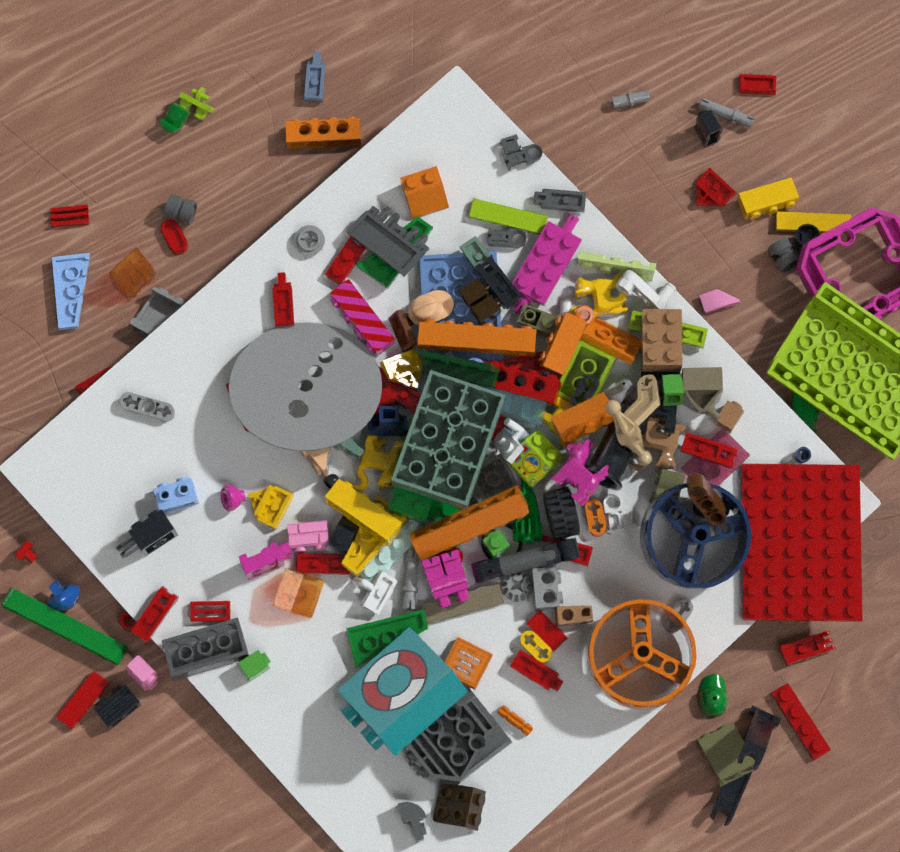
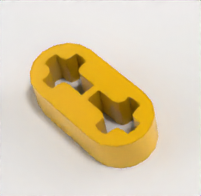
M525 631L520 638L522 647L541 663L549 662L552 657L550 647L533 631ZM526 635L528 637H530L531 635L534 637L533 642L536 644L535 647H533L530 643H528L527 645L524 643L526 640L524 637ZM538 647L542 651L546 649L548 651V658L545 659L544 657H542L540 659L538 657L540 653L536 649Z

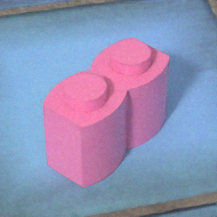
M140 655L136 656L126 666L128 674L143 690H152L158 684L156 671Z

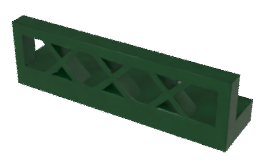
M420 350L419 356L424 358L422 373L429 374L430 370L468 383L495 388L499 373L497 367L482 362Z

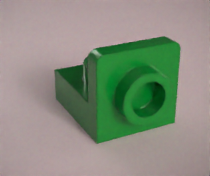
M176 102L172 103L165 118L160 119L159 124L169 133L179 132L190 112Z

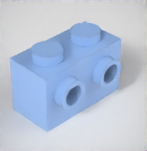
M181 477L176 479L175 483H161L157 485V488L153 489L159 511L162 509L164 514L199 504L191 478Z

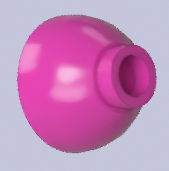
M223 485L221 488V502L224 509L228 512L234 511L240 506L242 501H245L244 490H239L233 485Z

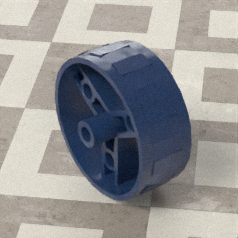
M687 483L674 485L664 490L651 502L641 521L640 544L645 560L660 578L685 589H705L727 581L741 568L750 550L752 538L751 525L745 509L740 501L729 491L709 483L734 514L726 517L724 523L727 525V531L725 533L721 532L720 525L715 526L709 522L699 523L672 495L683 488H687ZM672 509L678 511L677 519L671 517ZM656 512L680 535L682 541L673 575L662 567L652 546L651 530ZM685 519L691 526L682 528L679 523ZM707 526H713L714 536H711L710 529ZM738 535L737 550L728 567L717 577L707 582L694 584L705 544ZM688 545H697L693 556L687 555ZM686 559L691 561V567L688 570L684 567Z

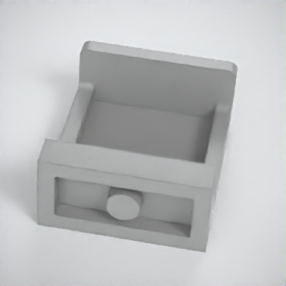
M153 286L151 289L152 294L136 318L133 317L130 321L131 330L144 337L149 336L182 307L185 301L178 296L173 297L169 295V292L162 287L156 288Z

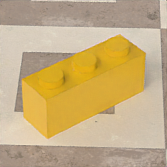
M791 177L738 194L737 202L744 220L749 218L754 220L765 213L774 214L782 208H793L798 202L799 195Z

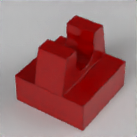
M27 540L14 557L19 562L25 558L30 563H33L37 555L31 551L33 544Z

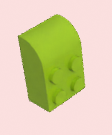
M580 340L565 374L560 379L562 384L559 396L571 401V396L575 389L588 374H594L600 380V386L594 396L598 395L617 358ZM593 378L586 380L588 385L585 389L588 391L591 386L595 387L596 384L593 383ZM585 392L580 396L576 395L577 404L584 402Z

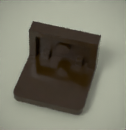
M441 783L433 821L478 831L483 805L485 804L486 791L469 786Z

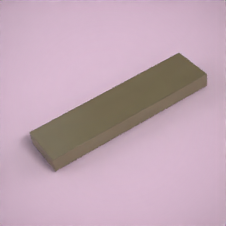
M499 584L469 591V600L458 603L456 595L449 597L451 605L440 608L437 600L422 604L427 624L504 604Z

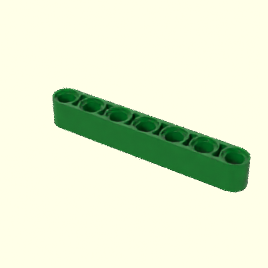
M9 588L0 604L5 609L115 665L120 664L128 649L126 645L14 588Z

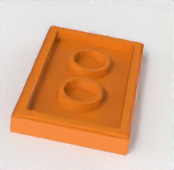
M597 317L593 318L586 325L580 340L632 365L641 350V339Z

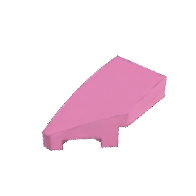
M718 289L699 295L706 314L724 307L727 309L741 303L738 298Z

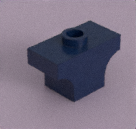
M379 406L378 412L368 422V436H407L408 434L407 415L400 414L398 406Z

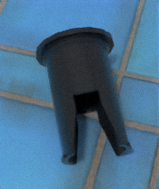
M614 421L608 425L589 465H585V468L592 474H595L608 465L609 475L604 477L605 480L599 482V485L618 491L622 489L623 485L620 480L634 452L619 443Z

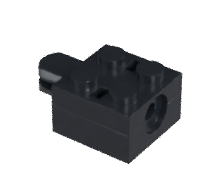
M162 509L160 511H152L148 514L146 520L143 522L137 521L131 526V529L128 531L131 537L116 547L118 552L123 551L120 554L122 558L128 557L139 549L146 557L179 536Z

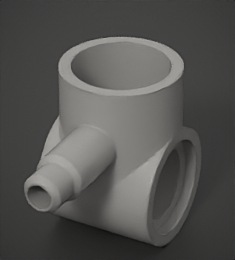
M622 375L604 393L609 401L616 400L621 406L636 390V387L628 378Z

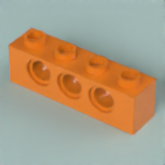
M350 116L345 119L330 117L326 120L311 118L305 121H300L299 119L285 121L287 149L361 146L360 118ZM339 129H345V130H346L345 133H339V132H337V131H338ZM321 130L328 131L326 134L319 133V131ZM302 131L309 132L307 135L300 134Z

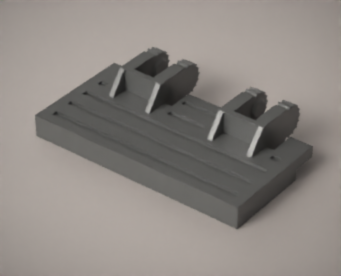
M372 206L360 216L347 233L405 277L429 250V247L425 245L428 236L422 234L411 244L419 234L418 228L414 227L405 236L407 230L397 224L400 219L398 213L393 214L383 223L390 215L391 208L386 206L380 212L379 209Z

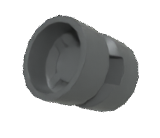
M171 194L165 207L164 217L172 220L179 218L181 223L191 225L196 214L197 202L189 199L183 201L182 197Z
M788 237L776 241L767 250L773 259H777L776 265L781 272H786L795 267L800 256L796 250H792L793 244Z

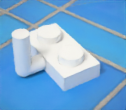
M507 418L504 424L512 429L514 433L512 434L504 427L496 435L492 443L503 457L512 464L524 450L518 442V439L524 433V428L510 418Z
M379 570L373 583L358 577L353 578L352 582L354 585L368 590L360 605L379 615L398 581Z

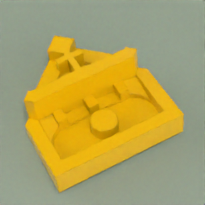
M416 348L380 362L388 380L413 389L418 388L423 365Z
M272 485L257 492L248 493L254 509V516L257 520L277 530L294 495Z

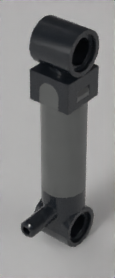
M575 537L493 559L474 562L471 564L475 583H481L494 578L577 559L581 555Z

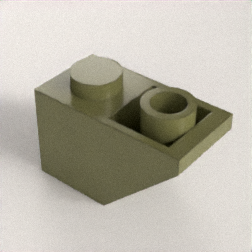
M524 304L517 322L522 326L533 327V329H536V335L548 339L550 333L555 331L556 325L554 323L557 316Z

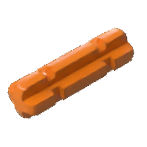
M505 705L501 706L497 712L498 715L502 718L505 717L507 722L518 730L521 729V732L526 736L532 732L533 726L529 723L526 724L525 720L513 711L510 712V709Z

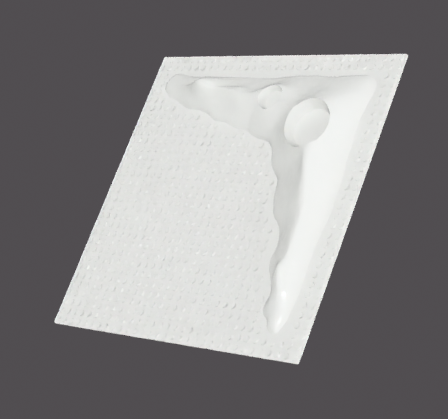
M455 66L0 466V471L136 622L162 586L167 588V591L172 595L176 594L179 596L178 601L171 608L151 638L164 653L162 640L220 623L191 622L190 602H231L230 617L231 619L238 617L249 655L257 650L261 654L265 652L271 661L268 664L271 669L250 682L238 664L239 662L189 676L187 679L343 852H509L667 705L647 710H634L623 707L609 700L593 681L587 658L589 640L594 627L601 620L602 616L613 607L627 601L645 599L664 603L673 609L680 599H689L693 604V611L686 620V623L694 636L697 655L695 669L689 683L756 622L743 621L742 566L731 578L714 587L685 589L675 586L660 578L645 560L640 544L641 526L639 528L625 529L623 533L609 535L607 534V530H609L608 515H604L606 522L605 533L599 537L592 536L588 530L585 505L582 507L574 499L580 532L579 535L563 539L576 537L577 543L593 547L588 567L565 561L538 568L556 567V571L561 573V584H558V592L562 591L563 603L560 606L591 605L593 622L558 627L568 639L554 653L552 651L550 661L544 663V665L559 673L558 678L564 682L558 692L551 688L547 691L510 668L519 650L530 655L522 647L520 638L525 631H532L526 623L538 612L535 610L534 588L527 599L515 602L506 598L502 592L501 583L504 576L475 583L471 564L488 559L481 548L482 535H478L469 542L456 546L455 548L460 549L463 553L462 566L469 586L467 591L499 584L504 604L427 624L428 629L417 635L444 662L457 637L493 654L476 690L470 689L511 739L512 743L459 784L486 791L481 823L478 831L459 826L434 822L433 814L441 783L430 782L421 775L418 777L416 772L419 767L417 765L411 767L408 765L409 760L405 755L407 753L405 748L396 756L385 744L375 751L360 733L367 725L362 722L354 728L340 712V709L347 702L337 690L372 660L370 659L357 667L355 666L346 628L422 610V604L437 600L433 597L419 556L416 585L418 593H416L414 611H409V609L403 610L404 592L402 591L403 587H405L407 553L385 572L398 582L379 615L360 605L368 590L353 584L352 581L356 577L355 575L296 573L297 553L294 550H291L293 557L284 561L285 566L279 568L277 565L271 571L251 580L247 579L238 556L246 553L247 558L260 553L263 548L271 547L270 544L276 542L277 546L285 542L289 544L287 524L327 520L330 541L338 522L343 516L325 504L324 496L330 489L323 482L325 478L323 474L318 475L312 468V461L310 459L306 460L300 451L275 447L244 430L242 423L233 410L229 392L226 388V384L230 380L232 368L241 352L257 337L277 328L275 327L273 287L274 283H278L277 273L285 272L286 283L291 282L295 323L307 322L330 325L346 331L365 345L364 339H359L353 332L354 326L351 323L347 324L342 318L343 312L340 308L336 309L330 302V292L339 285L325 277V273L350 238L347 231L372 206H375L380 212L386 206L391 208L390 215L383 223L395 213L400 215L397 224L401 227H405L413 219L400 178L435 166L438 168L449 208L420 217L433 226V230L428 235V240L425 243L429 247L425 255L463 253L460 250V246L476 236L486 251L497 252V265L508 279L513 282L540 235L525 232L526 243L521 248L488 246V229L490 227L491 230L509 231V228L469 218L473 198L548 216L547 222L550 221L559 227H562L569 213L574 214L573 218L577 216L580 219L574 227L572 234L581 238L582 242L545 306L537 302L530 303L529 306L554 316L560 314L561 300H571L572 307L588 305L592 310L594 309L591 294L576 300L573 299L576 279L582 277L588 281L599 278L611 280L618 273H603L598 268L586 269L581 267L580 264H577L579 252L604 255L607 260H610L611 257L622 258L626 263L637 260L641 261V264L645 266L650 264L587 198L584 213L541 209V205L533 204L534 192H542V189L579 190L544 153L538 162L527 165L525 162L511 167L512 170L508 171L503 158L505 151L500 140L517 134L518 146L525 147L534 143L459 66ZM532 148L528 151V155L533 159L537 158L539 151ZM303 226H316L324 234L325 244L316 255L307 256L300 253L295 247V234ZM311 234L307 240H304L307 242L308 248L312 242H315L312 240ZM515 234L512 240L515 243H521L523 236ZM356 240L353 241L354 243L362 247V245L358 243ZM366 249L356 265L367 259L372 252ZM420 260L405 277L399 274L389 289L362 272L356 265L346 279L352 282L395 338L396 343L378 357L372 353L378 366L381 368V361L402 354L388 318L396 310L402 309L404 313H408L411 302L422 295ZM655 269L653 281L649 280L645 283L658 294L668 281ZM617 288L610 290L612 297H616L621 293ZM632 291L629 296H626L627 300L623 302L628 308L627 313L596 316L641 339V333L628 331L632 311L642 312V309L651 308ZM674 291L664 309H682L683 323L708 329L703 349L682 344V369L722 367L723 392L720 402L714 406V410L720 413L727 401L731 403L735 401L742 406L744 413L730 434L714 424L715 420L709 415L696 413L684 404L677 405L676 424L679 423L686 426V431L679 435L678 448L674 454L676 467L668 470L684 474L683 483H687L689 475L699 473L705 477L708 483L718 485L729 491L742 504L741 464L845 465L677 291ZM516 304L508 310H504L502 306L500 307L501 327L502 325H512L513 328H521L522 325L517 322L519 312L517 315L512 312ZM414 323L410 327L416 336L417 345L412 349L416 348L419 355L420 350L425 351V349H418L419 325ZM536 335L535 353L547 349L548 343L546 338ZM333 338L328 342V345L332 349H339L343 343L340 339ZM641 350L632 365L617 358L600 393L605 392L622 375L628 378L636 387V390L621 405L620 411L622 413L638 399L637 383L641 376ZM323 352L319 355L318 359L322 363H329L332 361L333 356L329 352ZM503 355V360L519 356ZM420 357V360H421L422 365H423V363H424V358ZM313 366L309 369L308 373L312 377H319L322 375L323 370L319 366ZM551 371L540 372L538 374L540 376L545 377L546 374L555 375L558 377L557 380H560L562 377ZM422 373L420 376L418 388L413 389L421 395L427 381L425 373ZM519 377L516 381L523 386L525 378ZM303 380L299 383L298 387L301 391L307 392L312 389L313 384L308 380ZM543 382L536 383L540 390L544 388ZM126 392H131L169 403L175 410V417L169 422H164L128 412L120 405V397ZM506 393V403H504L503 408L517 397H510ZM129 397V399L124 400V402L127 404V406H129V404L136 405V409L138 410V404L140 402V399H138V403H135L132 401L131 397ZM146 402L142 406L144 412H150L153 409V404L150 402ZM396 403V406L399 407V413L407 415V421L410 418L413 420L414 414ZM543 403L517 423L524 428V433L518 439L520 444L538 429L551 443L556 441L559 444L558 436L551 433L542 421L536 423L533 420V415L538 409H542L552 415L556 410L553 405L548 406L546 403ZM157 405V410L154 415H157V411L163 413L164 417H166V415L171 414V412L169 411V408H166V410L164 411L160 410L158 408L159 405ZM368 424L352 437L354 442L363 450H365V442L368 436ZM601 427L599 431L579 438V442L584 443L590 439L589 444L594 443L584 465H589L607 427ZM686 432L738 449L737 456H734L733 469H728L722 465L680 452ZM378 436V439H387L386 445L381 448L385 452L390 451L396 440L403 442L399 436ZM491 442L489 446L496 448V446ZM331 447L328 475L336 474L343 482L348 481L350 484L359 485L361 480L357 475V467L361 460L358 458L353 460L346 455V451L343 449L336 450ZM800 447H807L811 451V458L805 463H799L794 458L795 451ZM647 448L644 451L649 452L652 457L649 465L640 471L632 470L629 464H638L637 456L634 453L620 480L623 485L622 489L616 491L598 485V489L589 497V500L597 499L603 506L604 498L608 494H616L621 499L622 513L623 511L633 513L632 510L638 508L641 525L645 511L651 504L649 503L652 491L656 492L658 486L654 484L657 473L661 474L662 469H659L658 472L655 471L657 458L662 453ZM499 450L494 460L487 457L484 459L473 491L479 502L517 485L521 490V477L505 461L506 459ZM721 452L720 457L725 459L727 453ZM562 464L532 488L537 498L540 521L542 522V535L550 537L553 536L547 520L543 495L544 492L562 488L552 479L563 466ZM366 468L364 472L369 478V485L362 492L368 495L369 500L374 502L378 494L390 503L395 487L379 490L377 481L383 471ZM181 477L191 478L199 504L165 514L179 536L146 557L139 549L128 557L122 558L120 554L123 551L118 552L116 547L131 537L128 532L131 526L137 521L143 522L146 520L148 514L152 511H159L153 489L157 488V485L161 483H175L176 479ZM860 480L862 523L880 506L881 502ZM570 483L565 486L571 490L572 494L578 491ZM223 485H233L245 492V501H242L240 506L234 511L228 512L222 505L220 492ZM272 485L294 495L277 530L257 520L254 516V509L248 493L257 492ZM687 488L681 489L678 502L699 523L708 522L706 518H699L693 514L692 507L694 502L688 496ZM609 498L606 504L609 508L613 509L617 507L618 502L614 498ZM470 500L468 507L476 503ZM592 503L588 510H592L593 516H597L596 510L599 507ZM676 510L674 515L671 514L673 519H677L678 511ZM730 510L728 516L734 515ZM656 512L651 530L652 546L662 567L673 575L682 541L680 535ZM407 519V521L402 525V527H403L406 523H408V522L410 521V519ZM427 519L426 524L419 522L422 527L434 523L431 519ZM515 519L508 523L513 525V523H515ZM596 519L592 529L600 532V528H603V526L598 525V520ZM685 519L679 523L682 528L691 526ZM725 523L720 525V530L722 533H725L727 531V525ZM504 526L492 529L494 531L500 529L510 544V549L499 557L513 554L517 551L519 543L518 540L514 541L512 529ZM707 526L710 529L711 536H714L713 526ZM738 535L705 544L694 584L707 582L717 577L728 567L737 550ZM540 540L539 542L534 541L532 544H523L521 551L549 543ZM688 545L687 555L693 556L697 545ZM326 546V549L321 551H315L314 548H306V552H302L316 554H343L339 551L330 548L329 546ZM412 546L409 550H413V552H414V551H415L414 546ZM689 559L684 561V567L687 570L691 567ZM532 569L524 571L533 582ZM548 574L541 577V580L546 584L551 583L553 580ZM512 579L514 586L510 591L518 589L523 592L521 590L523 580L516 582ZM455 593L449 594L448 597L454 596V595H456V594H455ZM546 594L543 596V600L546 603H552L554 597L551 594ZM162 598L160 603L165 606L167 600ZM685 603L684 605L679 604L681 610L678 613L680 615H682L684 611L689 612V609L687 608V603ZM195 606V610L226 609V606ZM541 610L556 625L555 610ZM629 610L612 617L598 632L593 649L594 663L597 670L631 649ZM650 610L652 647L689 666V649L681 630L676 633L667 632L664 628L666 616ZM195 614V617H226V614ZM638 620L635 622V627L637 629H644L645 623L642 620ZM668 620L670 623L669 628L678 627L673 621ZM636 634L635 645L638 642L646 641L645 634ZM532 635L524 637L526 645L530 643L533 647L536 646ZM539 647L536 649L540 653L538 656L540 659L542 657L548 658V651L546 649L544 651ZM638 653L639 656L646 657L644 653ZM652 655L649 664L659 668L662 660ZM630 656L622 661L626 669L634 666ZM671 664L663 666L666 673L674 672V667ZM614 666L611 668L613 675L619 676L622 674L620 667ZM640 668L610 689L623 698L648 702L671 694L679 686L644 668ZM505 705L510 709V712L513 711L525 720L526 724L529 723L533 726L532 732L526 736L521 732V729L518 730L507 722L505 717L502 718L498 715L497 712L501 706ZM448 709L446 711L449 717L456 716L454 710ZM432 723L428 729L435 732L437 731V726ZM459 725V730L462 733L468 732V728L465 725ZM440 740L441 746L445 748L450 746L448 740ZM471 741L473 748H481L478 741ZM453 755L455 763H462V758L459 755ZM412 802L424 810L427 818L419 820L420 823H424L427 834L423 835L424 840L416 841L412 823L403 824L398 803Z

